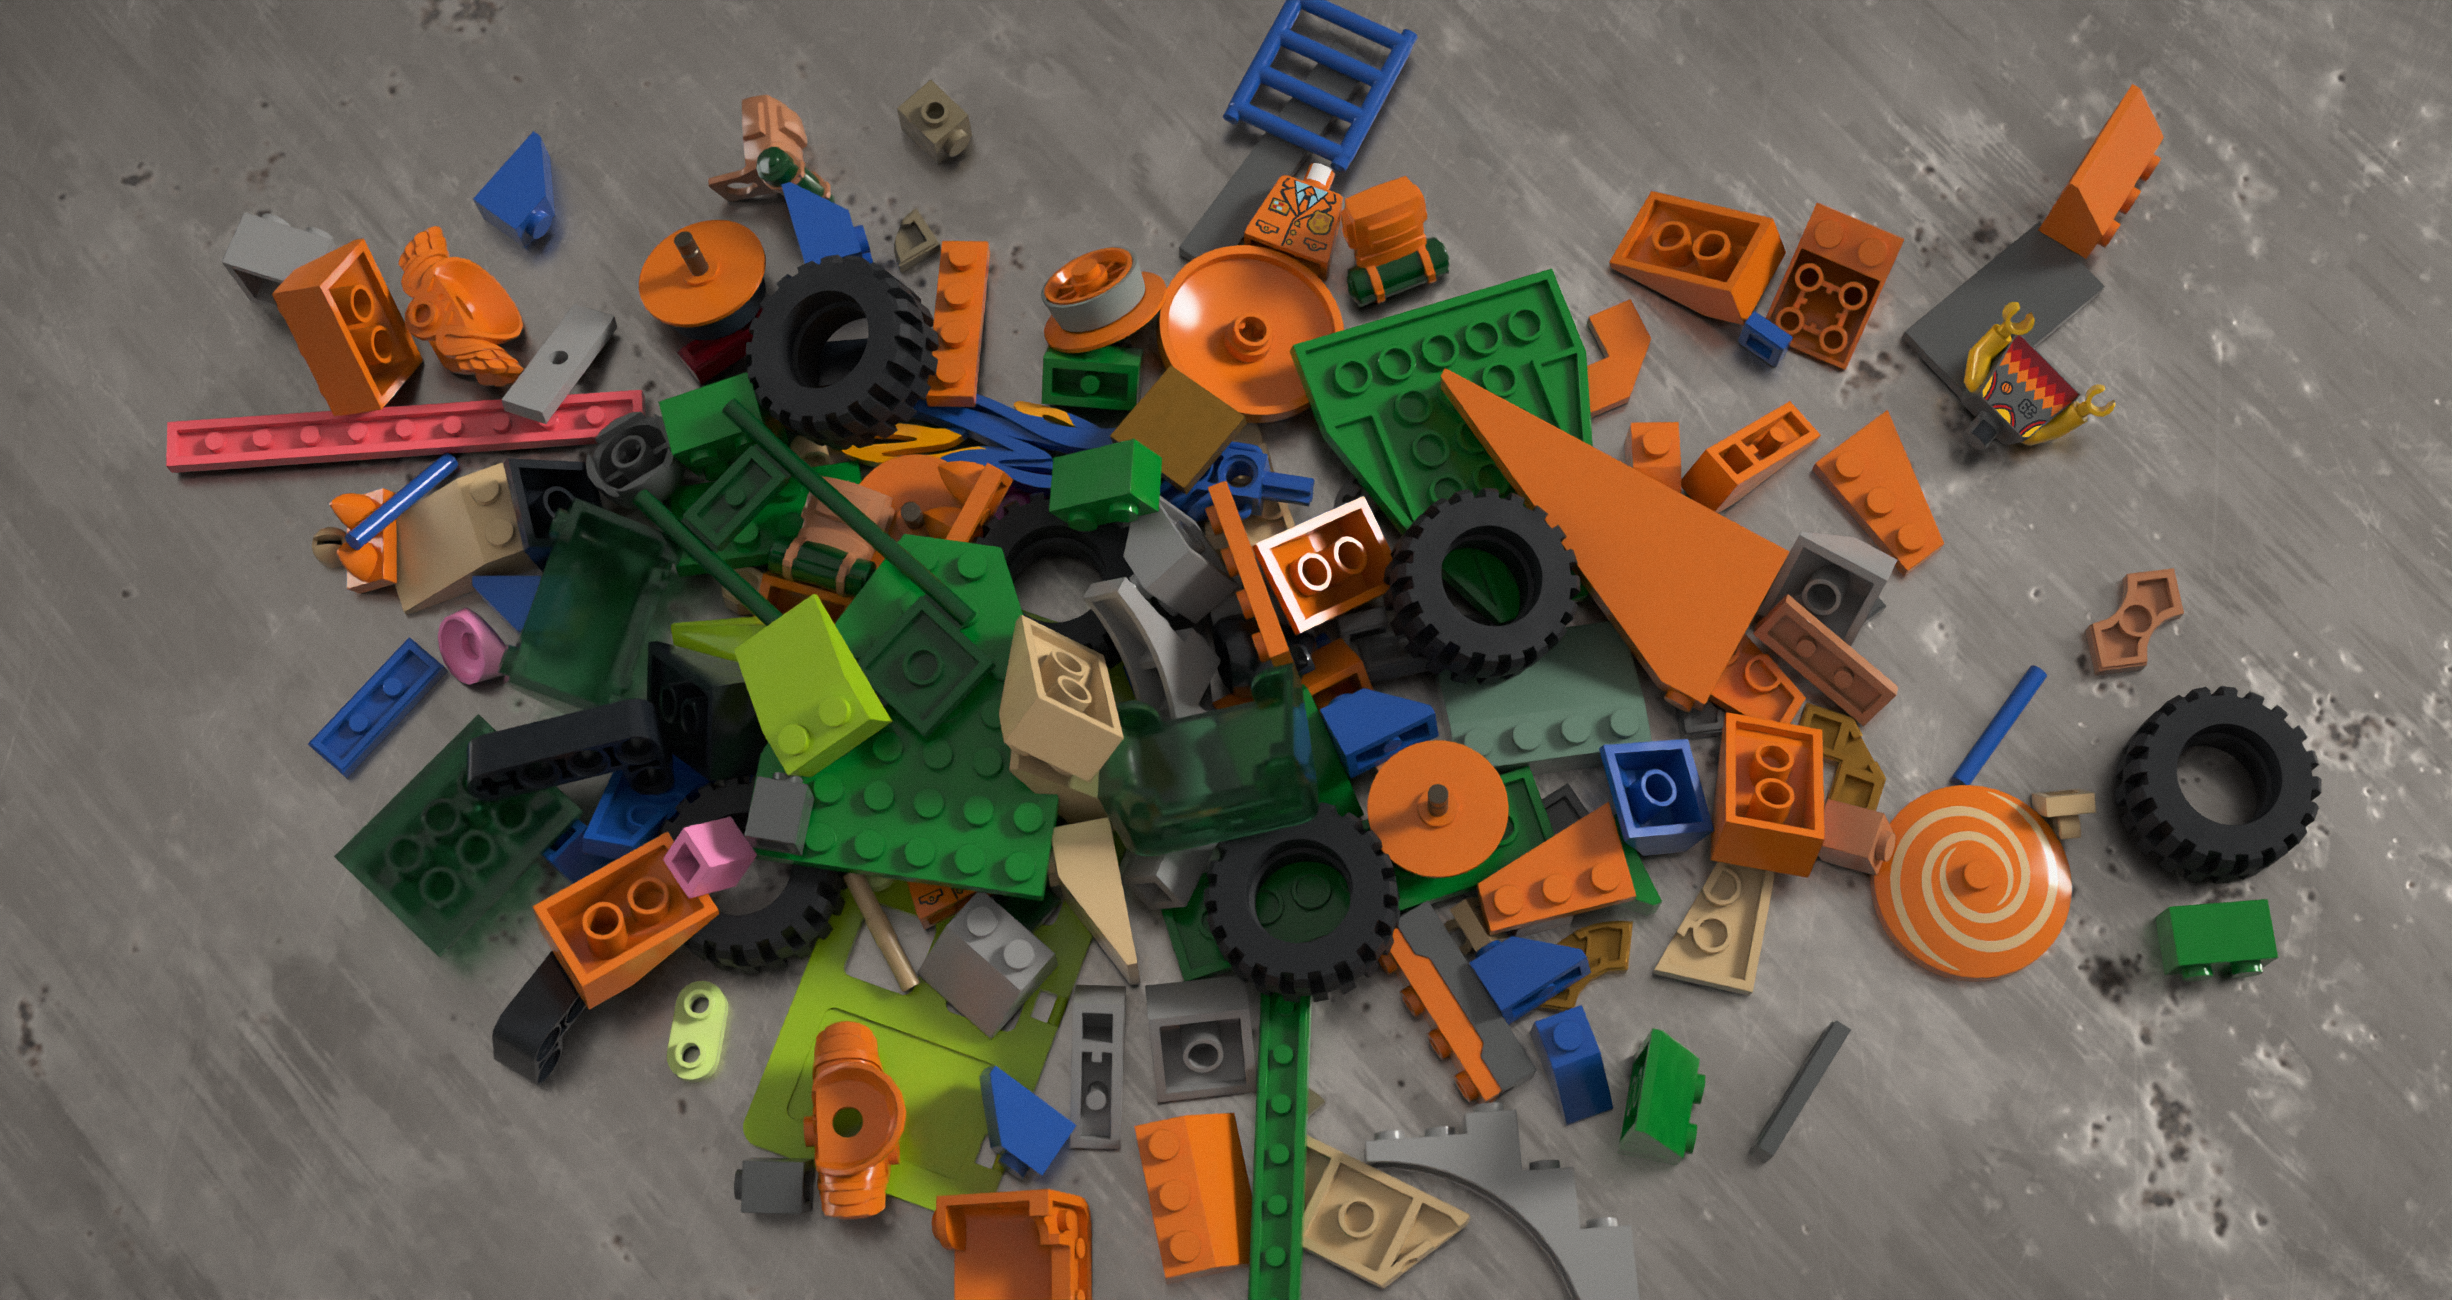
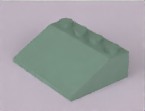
M1610 621L1566 627V634L1546 655L1532 667L1529 666L1520 675L1508 680L1501 677L1494 684L1480 685L1477 682V677H1472L1464 684L1451 681L1452 671L1444 669L1439 675L1435 674L1446 741L1459 743L1475 750L1493 765L1499 775L1526 766H1530L1533 776L1603 766L1599 751L1601 746L1650 742L1652 737L1645 700L1630 649Z

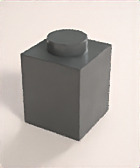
M773 773L772 778L757 776L744 834L752 848L802 856L814 796L808 784H803L801 777L789 776L787 773Z
M753 1157L743 1160L742 1169H737L734 1179V1196L736 1200H741V1213L804 1214L811 1211L814 1159Z

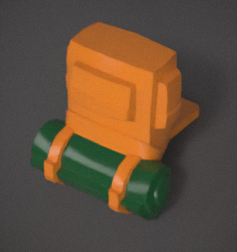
M1406 176L1373 186L1345 199V208L1341 212L1342 232L1349 248L1354 249L1356 266L1347 270L1348 294L1360 307L1372 302L1381 304L1385 302V298L1424 283L1429 285L1436 283L1437 277L1449 274L1450 258L1444 244L1435 237L1426 239L1423 223L1427 220L1424 196L1416 184H1413Z

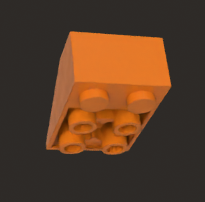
M1817 202L1766 319L1793 337L1790 347L1846 370L1905 239Z

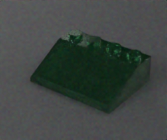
M479 714L334 856L440 958L584 814L557 786L498 801H481L472 797L467 789L466 747L473 738L496 732Z

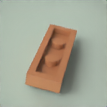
M1789 594L1755 625L1753 634L1862 726H1865L1897 695L1898 686Z

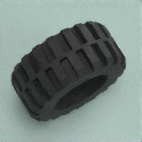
M832 255L821 258L820 265L814 261L797 267L798 274L793 277L787 274L776 283L779 287L772 296L769 294L765 296L760 304L763 310L759 318L753 317L749 333L753 334L752 342L746 343L745 357L747 361L752 363V366L747 367L749 382L753 383L757 388L755 390V397L760 405L770 412V416L809 441L820 446L828 445L832 449L847 450L852 447V444L857 448L873 445L875 443V436L886 439L898 431L895 425L902 419L908 422L917 412L913 408L920 398L925 400L931 388L927 381L929 375L935 376L938 359L932 355V351L938 350L939 347L938 334L931 328L933 327L934 319L929 309L921 304V298L913 290L874 262L869 263L862 257L852 255L844 257V259L839 255ZM867 318V345L857 366L839 382L819 388L817 383V364L826 342L838 329L847 323Z
M1482 488L1476 496H1473L1472 491L1469 489L1458 491L1449 500L1441 498L1431 504L1422 515L1420 514L1396 543L1390 554L1393 559L1385 568L1383 580L1387 585H1390V588L1383 595L1385 610H1394L1396 614L1395 618L1390 622L1391 628L1395 636L1404 633L1409 640V644L1404 649L1413 658L1419 653L1427 658L1429 662L1426 665V669L1439 675L1444 669L1452 671L1451 681L1464 684L1472 677H1477V682L1480 685L1494 684L1501 677L1508 680L1520 675L1529 666L1532 667L1559 643L1566 634L1565 626L1574 619L1578 607L1572 599L1580 593V577L1571 575L1570 572L1578 563L1574 550L1569 549L1565 551L1561 544L1567 537L1559 525L1552 529L1544 521L1548 513L1538 505L1531 511L1523 506L1524 497L1511 492L1505 499L1498 498L1499 491L1492 488ZM1473 548L1488 552L1501 560L1513 574L1519 589L1520 607L1516 618L1504 626H1487L1476 623L1462 615L1448 599L1442 583V562L1447 554L1456 549Z
M1043 492L1030 494V503L1020 506L1018 501L1014 500L1003 506L1005 516L1000 520L996 516H991L982 525L984 537H974L971 542L1002 547L1013 583L1021 571L1036 560L1053 555L1072 556L1089 563L1100 573L1102 581L1126 577L1130 581V577L1134 574L1123 557L1130 526L1124 528L1123 522L1116 521L1098 525L1097 529L1093 531L1071 529L1068 523L1049 512L1050 499H1044ZM1092 609L1075 619L1065 622H1044L1023 613V616L1104 655L1106 666L1109 669L1114 668L1122 661L1110 635Z
M2220 686L2213 694H2211L2210 689L2207 687L2191 690L2185 697L2177 695L2170 699L2158 711H2155L2128 740L2123 749L2126 756L2117 765L2115 777L2123 781V783L2115 790L2116 803L2118 806L2127 807L2128 813L2121 818L2127 832L2136 829L2142 838L2136 845L2145 855L2152 850L2161 857L2158 866L2170 873L2177 867L2185 869L2184 878L2200 882L2207 876H2210L2214 884L2229 883L2236 877L2244 880L2258 874L2264 868L2270 867L2300 843L2307 834L2306 827L2315 820L2319 809L2317 803L2312 802V800L2322 793V779L2319 776H2312V770L2319 765L2315 751L2310 750L2306 752L2302 744L2308 736L2300 725L2294 729L2291 728L2284 720L2289 714L2280 706L2276 705L2272 710L2262 705L2265 700L2264 697L2251 691L2243 698L2238 697V690L2235 687ZM2194 746L2216 748L2230 754L2245 767L2251 776L2256 790V810L2250 821L2243 825L2217 823L2201 815L2189 804L2181 791L2177 777L2178 758L2184 750Z
M756 775L752 776L751 783H746L742 777L724 779L725 786L718 789L711 782L698 788L701 797L691 804L684 798L674 807L678 811L679 816L673 823L664 820L658 834L662 835L669 832L675 841L684 827L732 817L744 835ZM792 864L791 875L786 887L770 905L746 915H727L719 911L718 916L688 939L684 945L701 960H709L716 968L729 972L734 967H738L744 974H759L763 965H768L773 971L788 967L787 957L796 953L802 960L813 952L808 944L817 935L825 940L833 930L828 920L832 914L841 916L845 901L840 893L841 890L848 888L843 876L849 873Z
M1306 800L1291 801V810L1279 812L1277 804L1262 808L1265 817L1254 822L1248 816L1239 822L1237 827L1240 833L1234 839L1226 835L1218 846L1221 855L1219 860L1210 861L1206 874L1209 880V887L1204 889V905L1208 912V918L1206 919L1214 940L1224 960L1229 962L1234 973L1244 982L1248 980L1252 982L1257 991L1269 997L1275 992L1282 994L1284 1001L1299 1003L1301 996H1312L1314 1002L1329 1000L1328 992L1341 989L1344 995L1357 988L1355 980L1360 976L1364 975L1367 978L1372 976L1379 968L1377 960L1381 955L1388 956L1394 943L1392 935L1394 929L1399 927L1400 897L1389 854L1382 852V842L1373 830L1366 831L1363 829L1362 821L1350 812L1345 814L1344 817L1338 815L1334 805L1321 802L1318 810L1308 809ZM1304 861L1322 863L1337 870L1348 885L1350 906L1346 917L1335 930L1323 938L1307 943L1285 942L1272 937L1265 931L1257 917L1256 898L1264 882L1274 872L1286 865Z

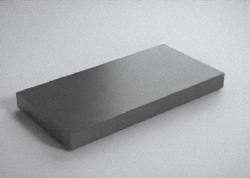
M2040 221L1909 327L1902 336V339L1960 399L1966 389L1964 376L1968 352L1994 324L2001 325L2004 322L2002 312L2008 303L2018 302L2020 305L2019 311L2011 318L2013 323L2023 321L2026 315L2032 312L2035 319L2034 326L2028 333L2022 336L2035 348L2097 297L2105 287L2065 246L2038 231L2042 224Z

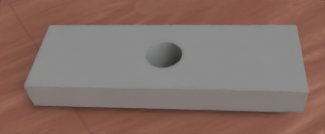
M573 304L502 398L504 410L546 424L618 328L615 316Z

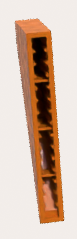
M1445 368L1440 376L1441 389L1516 493L1524 497L1526 507L1532 511L1538 505L1548 513L1544 521L1552 529L1559 525L1567 537L1561 544L1565 551L1569 549L1574 550L1578 563L1572 570L1580 577L1581 583L1658 689L1666 692L1664 699L1685 712H1690L1692 707L1702 711L1790 551Z

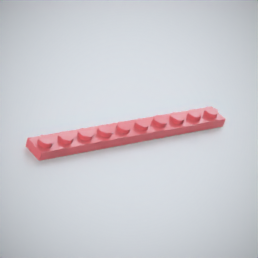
M642 390L570 394L566 396L546 424L506 412L502 399L384 407L382 410L335 417L332 411L167 422L166 467L172 473L442 455L444 453L457 454L598 444L595 438L599 432L615 419L631 412H642L645 416V395Z

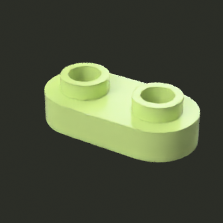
M708 981L692 982L679 993L675 1004L667 1048V1062L670 1069L678 1078L690 1083L702 1082L714 1074L719 1065L728 1016V1001L723 992L715 984ZM701 997L707 998L709 1000L707 1010L703 1013H694L692 1011L694 1001ZM692 1046L698 1047L700 1049L699 1058L692 1063L685 1062L683 1059L685 1050Z

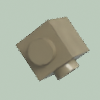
M929 80L897 108L901 129L938 165L948 156L954 157L958 155L968 145L972 136L969 115L932 80Z

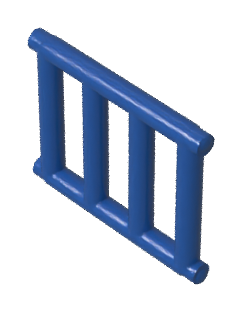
M1286 0L1231 98L1223 118L1225 121L1235 125L1238 124L1239 120L1331 161L1330 166L1332 169L1339 173H1345L1408 59L1418 36L1408 29H1404L1400 34L1326 0ZM1301 10L1391 49L1381 70L1291 31ZM1281 46L1371 86L1361 107L1271 68L1270 66ZM1262 83L1350 123L1351 125L1341 144L1332 142L1251 105L1250 102L1260 84Z

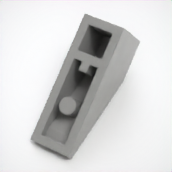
M1076 985L1072 1002L1070 1121L1077 1126L1070 1134V1148L1120 1149L1126 986Z

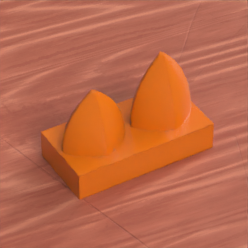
M952 461L939 464L938 471L945 486L964 506L962 509L941 506L923 512V519L928 533L932 538L971 543L974 537L979 536L982 538L984 535L982 525L991 516L995 515L1013 479L1004 471L989 463L986 466L967 461Z
M384 488L365 494L347 493L336 497L329 505L339 520L347 527L348 534L396 493ZM396 519L361 549L355 550L345 542L337 550L336 554L347 570L348 590L361 594L397 583Z

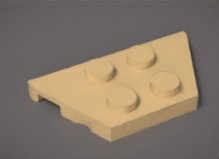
M1307 1135L1303 1250L1384 1289L1468 1225L1471 1219L1470 1214Z

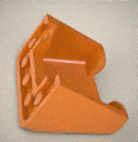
M1051 1189L936 1196V1210L932 1216V1232L943 1248L955 1251L954 1300H1092V1223L1089 1206L1083 1197Z

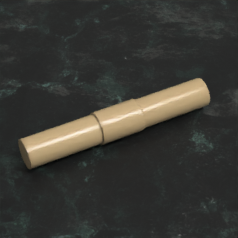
M849 873L843 876L865 919L869 931L878 948L881 949L902 992L919 984L920 981L898 940V936L885 911L883 912L865 875Z

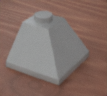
M1801 531L1757 614L1765 617L1789 594L1851 647L1884 588L1897 559L1855 537Z

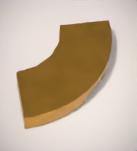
M1633 921L1595 923L1574 931L1558 942L1557 945L1582 949L1587 956L1591 973L1533 1010L1560 1013L1575 1007L1578 995L1590 982L1606 974L1626 973L1629 964Z

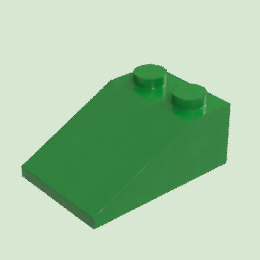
M1652 1028L1634 1054L1617 1153L1677 1166L1684 1158V1153L1692 1154L1694 1150L1697 1124L1689 1122L1692 1104H1701L1706 1075L1698 1074L1700 1059L1663 1030Z

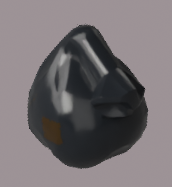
M1244 614L1223 617L1212 626L1215 653L1221 659L1217 667L1220 679L1229 689L1231 695L1239 698L1268 695L1280 685L1284 677L1294 681H1302L1305 674L1315 670V665L1311 658L1317 644L1314 635L1305 631L1295 636L1291 626L1279 622L1296 670L1277 676L1271 660L1261 663L1251 635L1260 632L1256 618L1253 617L1246 620Z

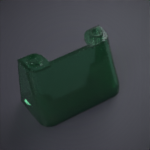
M575 498L567 510L558 508L548 532V535L554 537L555 541L516 646L507 645L497 670L498 673L505 675L503 685L564 714L626 700L621 695L631 689L633 680L630 679L660 595L668 586L669 581H667L672 565L679 564L684 551L662 531Z
M1293 663L1268 668L1259 672L1253 678L1251 684L1252 697L1254 699L1252 702L1162 722L1153 706L1139 700L1116 703L1124 739L1099 770L1098 799L1123 844L1129 851L1142 856H1158L1300 825L1311 821L1319 811V792L1300 676Z

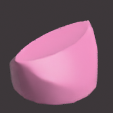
M464 608L445 617L441 622L438 632L439 650L445 665L460 682L474 684L517 670L515 660L502 639L476 612Z

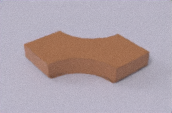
M2174 568L2126 574L2122 579L2123 597L2116 613L2108 619L2089 625L2085 630L2095 676L2143 670L2147 666V646L2154 630L2168 621L2180 619L2184 614Z

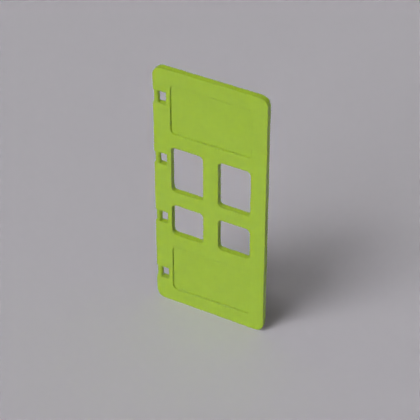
M1022 610L1023 613L1030 616L1031 618L1044 622H1056L1054 620ZM1122 660L1112 669L1107 667L1118 716L1139 735L1142 729L1139 708L1124 672ZM1145 757L1141 762L1140 769L1142 802L1138 806V818L1144 803ZM1135 827L1112 831L1118 866H1120ZM894 880L886 889L873 892L881 906L918 918L907 881ZM849 888L841 890L840 895L845 901L841 916L831 915L828 923L832 926L833 930L825 940L818 937L745 1117L743 1132L746 1139L755 1147L785 1158L814 1159L815 1147H806L804 1116H813L811 1096L813 1086L812 1066L815 1058L816 1037L821 1031L825 1030V1027L841 1021L858 1022L867 1026L875 1035L883 1071L893 1079L902 1092L907 1111L905 1130L899 1139L900 1165H891V1175L885 1190L886 1195L934 1212L936 1210V1196L997 1192L1005 1170L998 1163L1001 1155L997 1153L992 1169L976 1163L984 1140L988 1136L979 1076L985 1068L996 1065L1025 1088L1035 1093L1093 936L1064 900L1057 920L1051 925L1042 924L1033 934L1055 953L1058 963L1057 968L1024 1003L1015 1028L1011 1031L1000 1030L991 1040L966 1017L950 1012L947 1009L948 1001L921 977H918L920 983L915 985L911 993L902 995L847 975L845 968L865 919ZM956 915L935 925L936 933L933 938L930 949L928 951V954L930 953L931 949L933 948L941 933L945 929L946 925ZM1041 991L1057 997L1047 1023L1032 1018ZM845 1108L839 1111L833 1120L835 1132L842 1137L856 1135L863 1125L862 1115L859 1111L852 1108Z

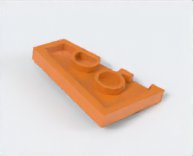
M1888 410L1814 464L1813 472L1880 550L1897 559L1895 567L1904 577L1943 547L1944 542Z

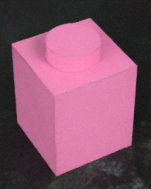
M726 817L684 827L663 858V861L688 899L736 887L757 855L732 817Z

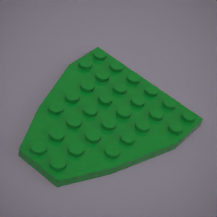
M1552 269L1293 345L1290 350L1322 437L1402 536L1420 514L1422 515L1431 504L1441 498L1449 500L1455 492L1469 489L1472 491L1473 496H1476L1482 488H1492L1499 491L1498 498L1505 499L1511 492L1517 494L1441 389L1440 376L1445 368L1593 446L1587 353ZM1473 548L1456 549L1446 555L1442 562L1441 577L1482 616L1498 626L1507 625L1516 618L1520 607L1519 589L1513 574L1501 560L1488 552ZM1571 569V575H1576L1574 571ZM1581 581L1580 593L1572 599L1576 603L1583 601L1588 596V591Z
M904 534L897 543L976 612L974 619L960 631L995 663L996 667L927 739L888 705L885 710L892 720L890 724L814 776H798L803 779V784H808L814 796L802 856L752 848L757 855L755 859L1043 901L1052 851V838L1059 810L1058 794H1035L1009 771L1011 749L1004 743L999 710L1015 623L1023 613L1002 547ZM884 559L835 624L857 662L920 596L923 597L925 595L920 588L887 559ZM769 742L760 755L756 780L757 776L772 778L773 773H786Z

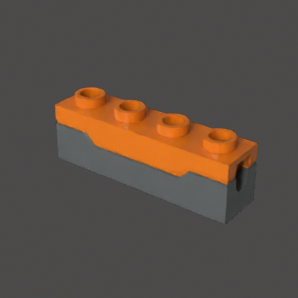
M1427 900L1401 916L1399 927L1394 929L1392 935L1394 943L1388 956L1381 955L1377 961L1387 975L1395 972L1401 981L1404 989L1400 991V995L1405 1005L1414 1017L1422 1014L1432 1030L1426 1034L1431 1046L1442 1060L1447 1056L1450 1058L1458 1071V1074L1454 1076L1455 1083L1468 1102L1476 1099L1478 1104L1493 1103L1497 1098L1500 1099L1532 1079L1537 1071L1536 1067L1429 901Z

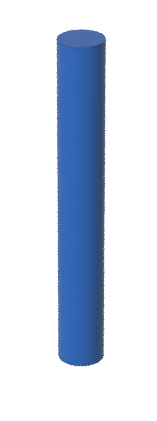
M444 453L346 534L345 539L347 543L355 550L361 549L457 469L458 462L455 457L449 453Z
M2034 665L2029 667L1950 778L1955 785H1970L2047 678V674L2041 668Z

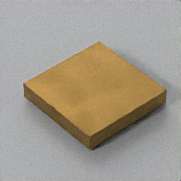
M1170 365L1114 430L1110 438L1113 444L1135 439L1162 457L1161 478L1187 495L1247 422L1244 415Z

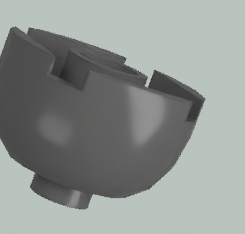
M631 412L612 421L595 438L599 446L596 448L593 457L589 453L585 461L587 476L596 488L611 502L625 508L638 509L633 504V499L640 491L647 489L662 503L676 491L682 482L686 466L672 455L663 418L659 415L654 414L655 417H645L642 412Z

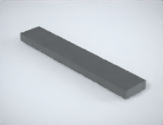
M1334 41L1330 48L1373 67V63L1337 41ZM1320 63L1315 66L1304 81L1347 102H1350L1363 84ZM1293 97L1278 115L1279 118L1321 137L1326 134L1337 119V117ZM1266 132L1180 245L1179 254L1192 261L1194 258L1214 249L1242 245L1247 226L1282 175L1293 177L1311 152Z

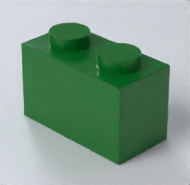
M1048 345L1043 357L1041 404L1132 411L1138 404L1142 394L1144 349L1105 346L1087 352L1064 353L1056 351Z
M1135 439L1053 458L1049 512L1068 523L1071 529L1077 531H1093L1097 529L1098 525L1116 521L1133 522L1138 519V516L1159 512L1162 457Z
M2268 899L2171 906L2155 917L2165 975L2182 974L2183 981L2192 982L2213 978V972L2231 970L2232 977L2234 978L2251 977L2262 974V968L2278 958Z

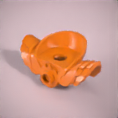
M439 226L427 228L425 231L416 234L413 240L406 245L398 262L399 266L405 271L401 280L403 291L413 299L405 312V326L407 330L416 338L422 341H429L442 365L455 374H475L479 384L484 386L495 385L496 387H504L507 384L514 383L524 368L518 365V361L498 345L517 338L521 333L523 322L515 303L501 284L481 266L465 258L449 257L447 242Z
M841 1021L825 1027V1030L821 1031L816 1037L815 1058L812 1066L813 1086L811 1096L813 1116H804V1139L806 1147H815L814 1160L816 1170L818 1171L817 1188L821 1197L822 1211L826 1216L836 1219L853 1220L874 1216L885 1208V1190L891 1175V1165H900L899 1139L905 1130L907 1111L902 1092L893 1079L883 1071L878 1055L877 1039L873 1032L867 1026L858 1022ZM845 1108L859 1111L863 1118L861 1130L852 1137H842L833 1128L834 1117Z

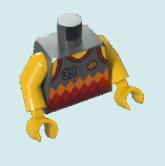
M2018 302L2008 303L2002 312L2004 322L2001 325L1994 324L1968 352L1964 376L1966 389L1961 396V403L1976 418L1962 433L1964 439L1972 447L1980 451H1984L1995 438L2006 446L2019 442L2032 446L2059 439L2086 423L2089 414L2104 417L2109 415L2115 407V400L2108 402L2102 407L2094 406L2091 403L2092 398L2096 394L2106 389L2101 384L2093 385L2087 390L2084 402L2078 403L2076 401L2081 394L2022 336L2028 333L2034 326L2035 319L2032 312L2027 314L2025 319L2019 323L2011 322L2012 316L2020 309Z

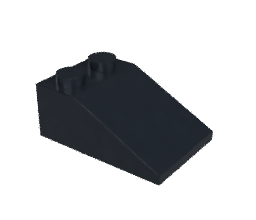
M659 641L648 642L647 701L656 707L671 738L672 754L709 781L756 775L760 755L766 747L768 740L762 732L738 662Z

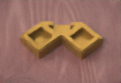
M1806 703L1798 725L1822 730L1823 762L1836 767L1824 807L1827 799L1876 811L1886 777L1878 762H1875L1861 738L1863 735L1854 718Z

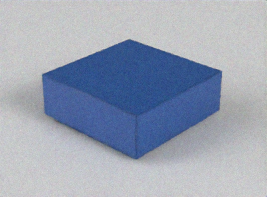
M1754 311L1745 322L1738 341L1739 344L1771 366L1777 367L1785 357L1793 337Z

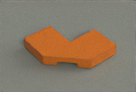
M1631 299L1588 317L1587 324L1605 357L1587 366L1591 418L1628 403L1647 353L1651 337Z

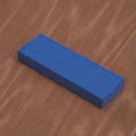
M409 637L317 733L308 745L344 777L348 778L448 670Z

